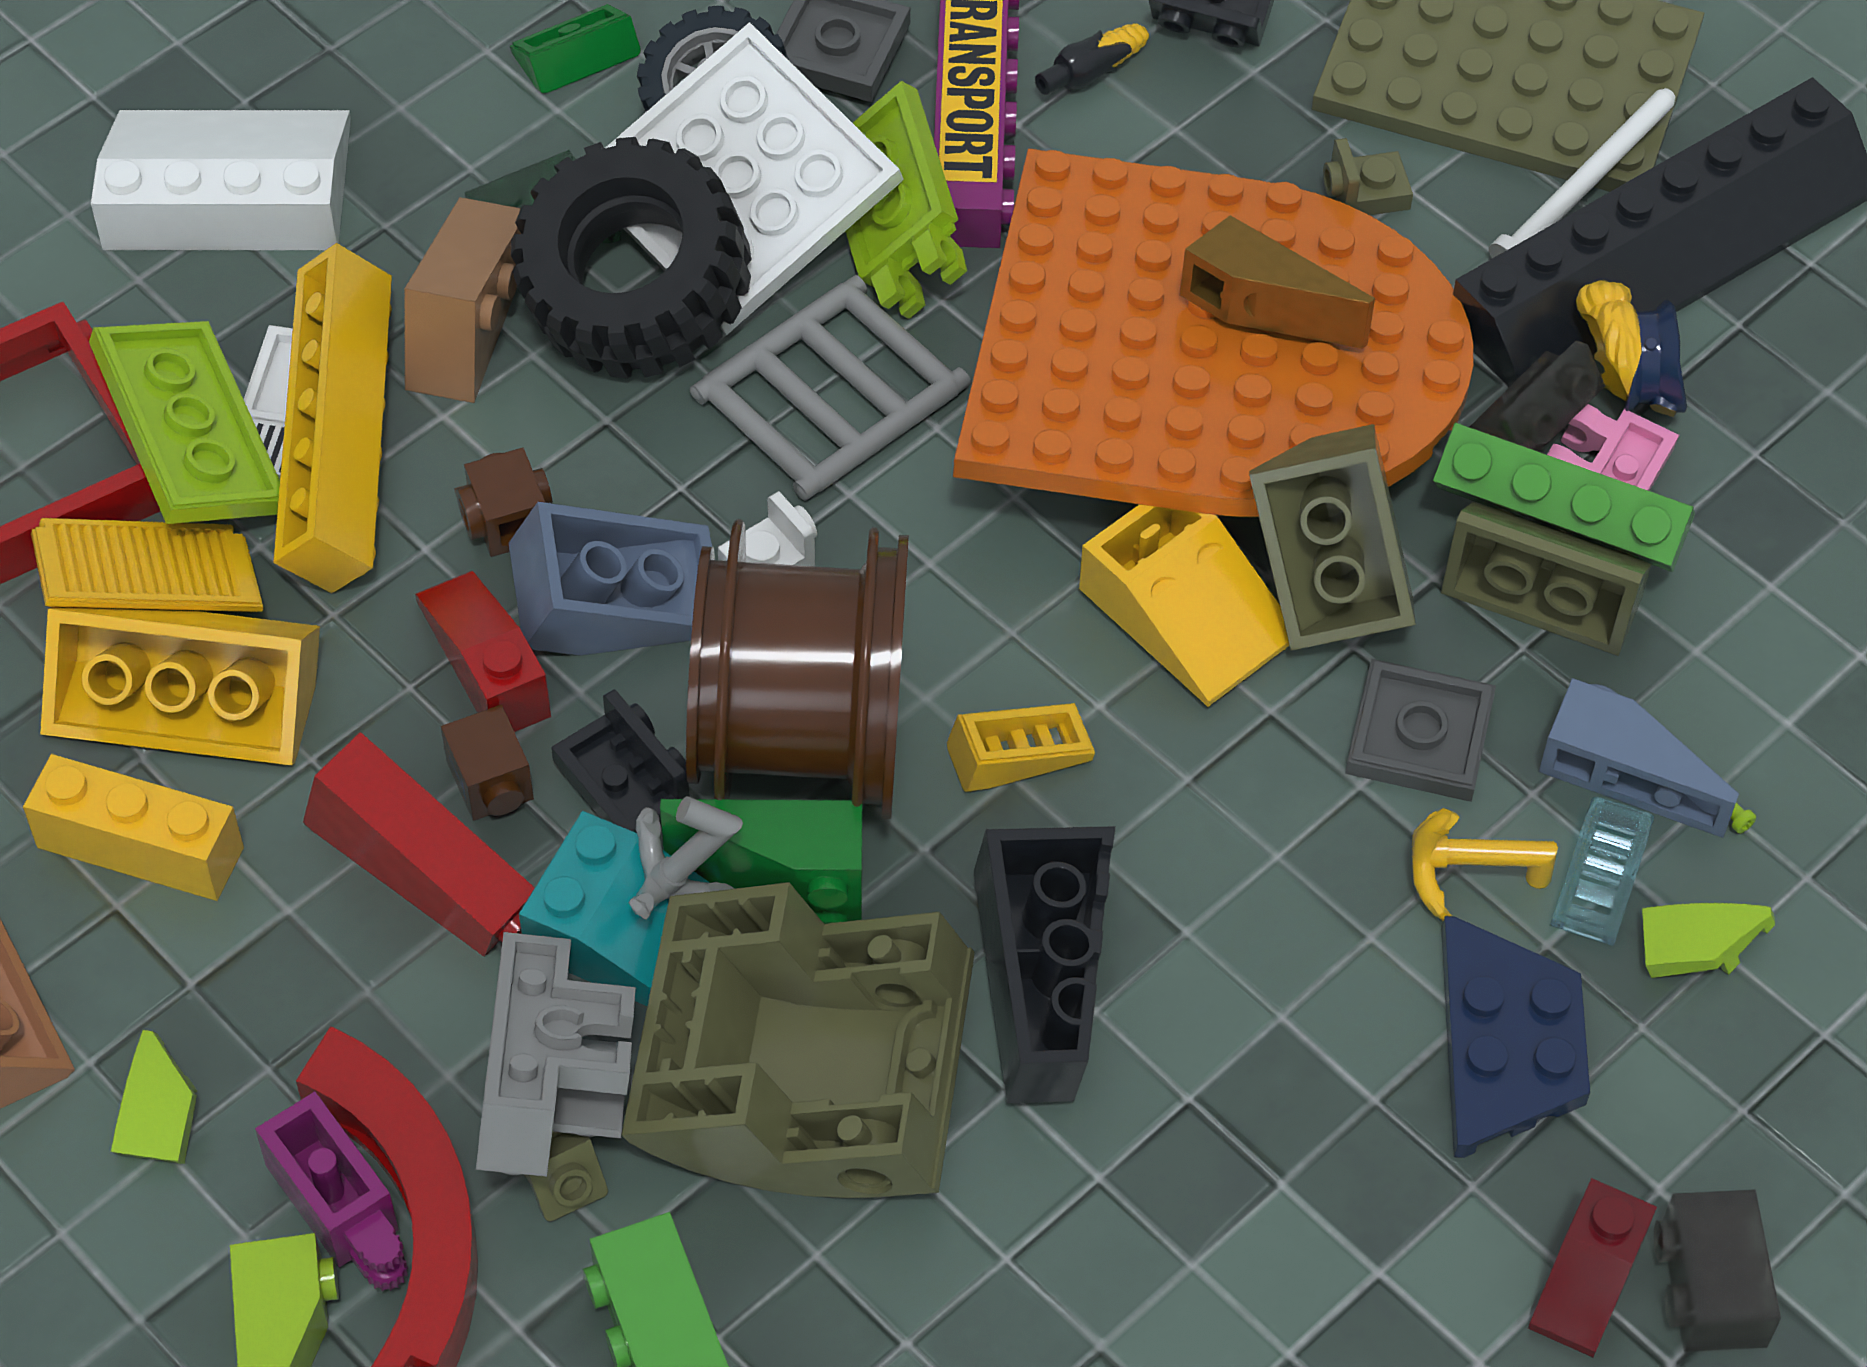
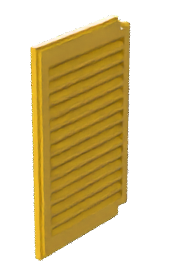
M42 518L39 523L40 527L32 529L31 536L45 606L235 612L263 611V604L246 538L243 534L234 533V528L231 524H166V522Z

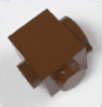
M524 447L505 453H492L480 460L464 464L467 485L454 488L469 538L475 540L483 537L490 557L510 552L509 541L537 502L551 504L553 502L549 483L543 468L532 470Z

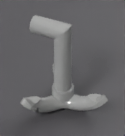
M686 796L677 809L676 820L699 831L671 857H665L661 843L659 816L654 809L647 807L643 809L636 820V831L639 837L640 858L645 881L636 896L628 902L634 913L647 919L651 915V911L661 901L669 899L670 896L734 889L725 883L692 881L688 879V876L742 828L743 822L741 818Z

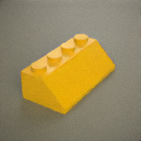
M50 607L47 614L40 735L292 766L296 762L316 688L320 626L193 610Z

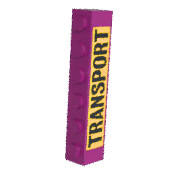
M940 0L934 144L958 216V221L954 223L956 231L950 237L959 247L1000 248L1001 224L1010 225L1014 210V190L1003 189V180H1014L1015 145H1004V136H1016L1017 102L1005 101L1006 93L1017 94L1018 59H1007V51H1018L1019 17H1008V9L1019 10V0Z

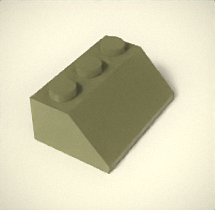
M1374 424L1312 437L1249 471L1291 651L1416 625L1412 590Z
M1472 502L1461 510L1457 518L1441 594L1619 656L1642 600L1652 564L1634 558L1628 553L1611 550L1576 538L1567 531L1551 529L1516 517L1509 511L1498 508L1493 509Z

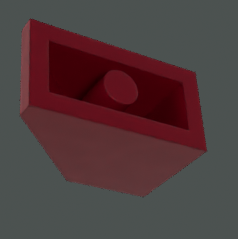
M1591 1178L1564 1238L1528 1329L1594 1358L1643 1245L1657 1206Z

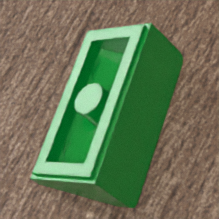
M609 4L512 42V45H510L513 56L533 85L541 93L551 92L638 56L641 52L631 16Z

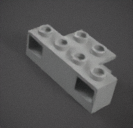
M503 932L476 1170L502 1172L509 1175L525 1174L547 1177L552 1131L573 1133L584 1137L621 1138L624 1095H627L632 1042L618 1041L617 1043L582 1039V1037L587 1035H603L631 1038L636 987L567 980L571 939Z

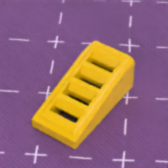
M1075 703L958 714L947 741L949 755L965 792L989 789L1092 761L1095 755V750ZM1057 728L1063 744L1055 745L1049 729ZM1032 734L1036 747H1030L1026 735ZM1007 741L1009 749L1003 750L1001 742Z

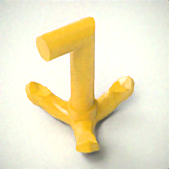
M1445 808L1431 813L1413 832L1412 868L1414 886L1424 905L1442 922L1445 916L1452 915L1444 906V892L1440 890L1436 880L1435 868H1447V865L1527 867L1526 880L1530 886L1541 889L1549 886L1551 883L1558 850L1557 843L1554 841L1448 839V836L1445 834H1449V830L1457 823L1460 817L1457 813Z

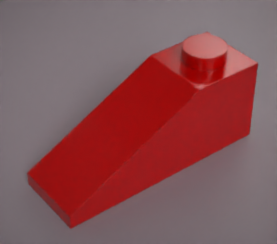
M473 571L415 594L420 609L477 713L502 704L514 732L551 717L544 670L520 627Z

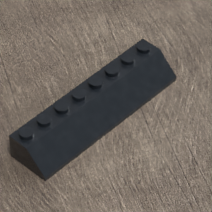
M1812 77L1455 280L1453 296L1462 303L1470 323L1473 352L1524 402L1595 360L1594 354L1598 351L1596 342L1590 332L1587 321L1579 313L1576 304L1579 290L1585 285L1600 280L1622 283L1630 289L1632 296L1630 303L1636 312L1654 311L1666 299L1674 304L1676 312L1866 202L1867 153L1853 114Z

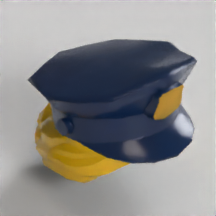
M1600 280L1582 287L1576 298L1577 309L1587 321L1590 332L1596 342L1598 351L1594 354V359L1600 362L1605 370V373L1597 376V383L1615 396L1625 400L1624 409L1626 411L1632 412L1638 404H1649L1655 412L1674 417L1676 413H1685L1687 401L1680 364V334L1674 304L1666 299L1654 311L1636 312L1630 303L1632 299L1630 289L1622 283Z

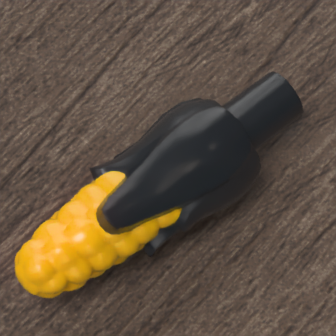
M1136 23L1126 24L1115 28L1113 31H1107L1105 34H1102L1101 30H1099L1089 38L1064 47L1055 58L1054 65L1035 76V84L1044 95H1048L1063 86L1068 90H1079L1087 87L1103 74L1117 71L1118 64H1122L1132 54L1139 52L1146 45L1149 39V32L1144 26Z

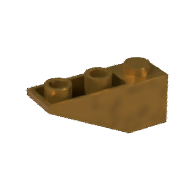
M1228 216L1185 249L1180 296L1229 324L1360 349L1368 345L1375 303L1374 297L1233 216Z

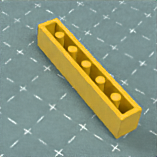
M338 243L329 247L297 271L273 560L274 564L330 593H334L356 578L365 575L373 568L376 556L374 543L376 512L379 507L378 481L379 466L382 458V420L386 405L384 390L386 365L389 358L387 351L388 328L392 311L390 304L392 275Z

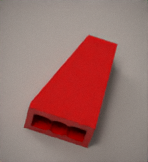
M358 733L314 776L303 823L315 834L484 957L499 941H503V932L522 934L519 913L535 887L364 734Z

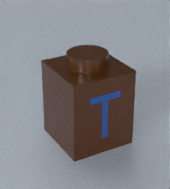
M502 704L441 726L446 761L473 821L489 815L510 813L522 803L534 799L529 763Z

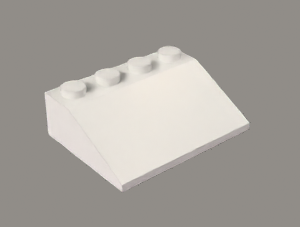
M119 110L97 158L91 207L102 250H327L335 243L339 244L351 122L350 110Z

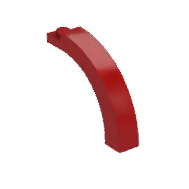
M330 1026L296 1080L300 1099L302 1100L314 1091L317 1093L348 1137L369 1153L392 1180L405 1203L412 1221L413 1256L407 1294L398 1319L371 1367H456L470 1330L476 1300L478 1273L475 1226L460 1162L443 1125L416 1087L384 1057L361 1041Z

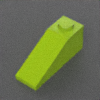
M315 1233L231 1244L230 1258L237 1366L311 1367L328 1329L326 1301L339 1299L334 1257L322 1258Z

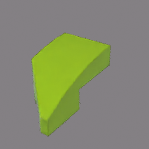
M1689 903L1642 908L1646 967L1651 978L1714 970L1719 967L1729 975L1741 963L1738 956L1761 931L1767 934L1775 926L1773 911L1768 906L1737 903Z
M142 1030L124 1089L111 1152L119 1155L185 1164L197 1089L188 1076L183 1074L164 1047V1042L160 1036L153 1031Z

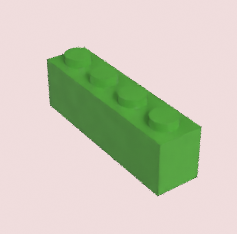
M1456 422L1433 479V482L1441 490L1494 509L1498 508L1509 511L1519 518L1551 529L1567 531L1576 538L1611 550L1628 553L1634 558L1651 563L1653 566L1670 572L1674 571L1695 515L1693 506Z
M670 1212L589 1239L593 1265L582 1269L583 1276L594 1308L598 1309L607 1305L614 1327L605 1329V1336L615 1367H729Z

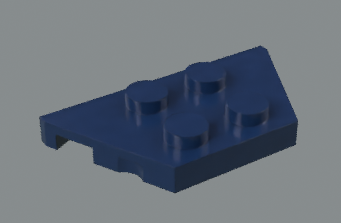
M1445 916L1441 931L1454 1157L1465 1158L1474 1154L1477 1145L1507 1132H1509L1511 1137L1534 1128L1545 1117H1560L1587 1104L1590 1095L1582 978L1581 973L1455 916Z

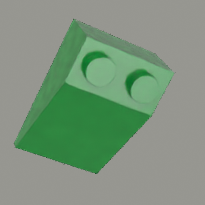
M661 799L660 803L663 849L671 856L699 831L677 822V809L683 799ZM696 799L738 816L742 819L743 825L736 834L694 871L710 883H725L734 889L790 883L824 924L862 920V804L856 807L852 804V800Z

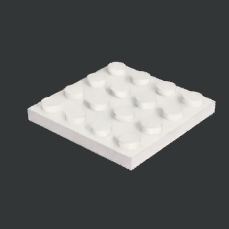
M750 22L617 137H636L641 146H646L648 139L652 138L670 142L674 153L678 149L685 148L700 158L703 167H711L721 179L744 227L752 258L747 265L751 274L748 293L744 296L736 295L742 309L733 324L730 325L723 322L719 327L726 335L904 180L900 169ZM616 139L605 148L616 146ZM654 223L637 224L624 228L664 271L670 266L678 253L682 232L666 225Z

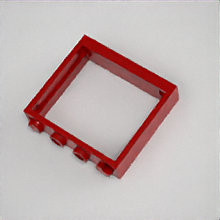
M64 301L0 328V381L68 352L137 465L0 526V584L38 568L31 532L35 527H40L39 523L42 518L141 521L161 512L89 344L92 328L85 319L76 322Z

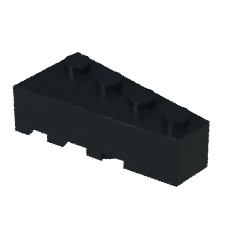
M1116 826L985 830L974 868V878L1007 1104L1075 1100L1089 1059L1097 989L1096 977L1103 939V916L1108 896L1110 856L1114 844Z

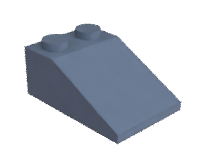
M537 502L509 541L520 628L531 649L573 655H589L691 641L700 553L702 546L712 547L709 527L707 525Z

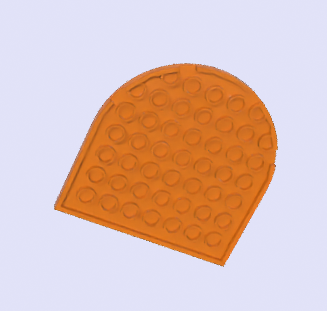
M1028 148L954 457L953 477L1195 513L1233 517H1259L1249 476L1250 470L1312 437L1374 424L1389 487L1407 477L1432 457L1434 446L1446 435L1448 430L1452 431L1454 423L1459 421L1466 404L1473 370V339L1470 323L1462 303L1453 296L1454 289L1450 282L1420 249L1394 229L1345 203L1300 189L1289 182L1271 183L1240 178L1231 174L1218 175L1182 170L1173 166L1160 167L1124 162L1115 158L1102 159L1066 154L1057 150L1044 151ZM1228 216H1233L1374 297L1375 303L1368 345L1360 349L1229 324L1180 296L1185 249Z

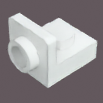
M779 491L767 498L768 518L746 530V562L815 566V538L817 537V529L811 516L803 507L799 505L793 507ZM730 540L718 547V560L727 561Z

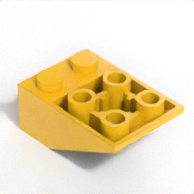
M1139 504L1082 545L1079 589L1207 707L1290 646L1280 604L1216 515Z

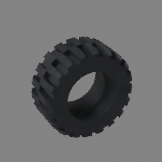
M636 137L617 138L616 146L604 148L601 142L584 148L586 155L574 161L567 156L556 164L554 168L557 173L549 181L542 177L530 191L534 199L532 206L524 204L521 207L515 221L521 234H515L511 239V257L516 264L512 272L516 285L543 333L548 336L552 345L564 357H574L582 368L595 373L599 372L604 365L611 377L630 378L633 369H641L645 377L663 374V365L674 361L678 363L679 367H682L696 360L692 352L703 344L708 349H711L723 337L719 329L722 323L733 324L742 309L736 295L744 296L748 293L751 274L747 265L752 258L750 245L744 233L741 220L721 179L711 167H703L700 158L685 148L678 149L674 153L670 142L654 138L648 139L646 146H641ZM654 223L666 225L682 232L681 244L673 262L651 283L622 293H605L582 285L584 271L591 255L604 240L617 231L637 224Z

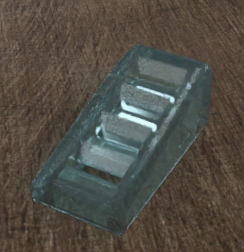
M1593 797L1591 799L1550 926L1614 946L1654 822V816L1651 813L1601 797ZM1590 849L1627 861L1626 866L1588 854V851ZM1582 874L1619 886L1618 891L1580 879V876ZM1573 897L1612 908L1610 915L1572 904Z

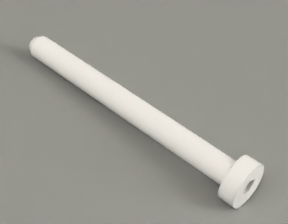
M1667 88L1657 90L1512 236L1501 234L1489 246L1491 257L1498 256L1561 220L1670 111L1675 103L1674 93Z

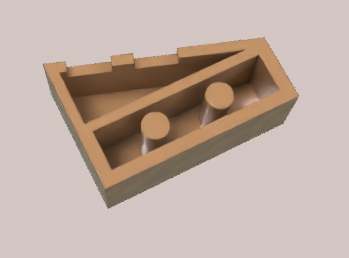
M459 197L404 288L405 390L475 403L517 289L512 272L516 264L511 257V239L515 234H521L515 224L521 208Z

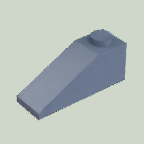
M1574 678L1571 679L1548 736L1539 772L1723 838L1739 793L1635 700L1619 695L1603 685L1588 684Z

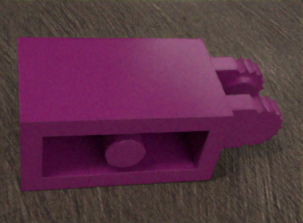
M314 1091L256 1127L255 1130L266 1167L330 1256L334 1257L337 1266L340 1268L352 1260L362 1275L368 1278L369 1284L374 1285V1289L380 1288L383 1292L385 1289L391 1291L392 1288H399V1284L405 1282L404 1277L408 1276L406 1270L408 1266L402 1253V1242H400L399 1235L395 1233L398 1231V1225L390 1193L317 1093Z

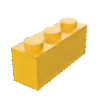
M54 754L50 755L23 805L37 848L218 901L244 849L233 806Z

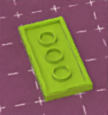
M209 321L93 327L89 344L166 524L277 515L280 488L279 477Z

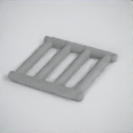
M854 275L844 283L838 284L716 367L690 387V394L699 404L703 405L710 401L795 481L793 483L794 491L803 501H807L815 494L829 487L955 398L971 384V378L965 370L957 367L951 371L865 294L867 293V286L858 275ZM844 309L849 310L931 385L906 402L828 332L822 324ZM802 339L886 417L860 434L787 367L777 355ZM756 370L838 445L840 449L814 466L730 387Z

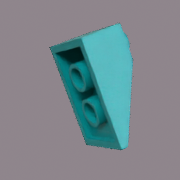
M582 811L520 911L519 919L522 934L571 939L568 973L591 983L636 987L635 1001L648 1006L669 899L661 901L651 911V915L647 919L635 914L628 903L636 896L645 881L640 858L638 834ZM663 850L665 857H671V855ZM694 871L688 876V879L692 881L710 883Z

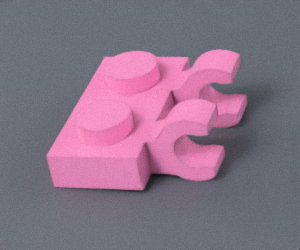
M1578 402L1567 423L1570 425L1562 436L1561 442L1579 452L1597 450L1599 451L1597 456L1590 463L1577 456L1570 449L1558 444H1553L1547 455L1650 491L1673 452L1679 435L1625 409L1616 421L1602 414L1597 408L1587 403Z

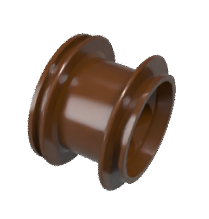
M736 519L733 522L727 561L715 560L714 548L702 546L697 571L689 663L686 727V774L688 783L699 784L701 772L712 771L714 772V799L722 800L730 799L733 773L848 780L853 789L852 804L859 807L862 804L863 810V804L882 805L881 819H891L909 535H899L898 548L879 547V530L877 527H872L869 530L867 561L861 569L746 562V530L742 519Z

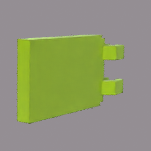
M900 81L858 117L853 124L900 169L904 180L845 232L858 276L866 284L875 288L881 306L890 309L899 301L900 314L910 319L926 306L921 284L909 271L912 266L919 262L922 271L929 275L940 268L942 281L950 285L967 272V267L962 249L950 237L956 231L954 223L958 221V216L918 90Z

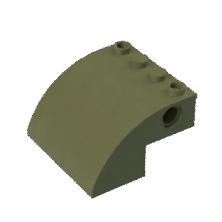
M790 883L670 896L621 1135L630 1144L687 1170L725 1182L766 1191L834 1198H871L939 1193L975 955L974 950L966 946L940 912L824 924Z

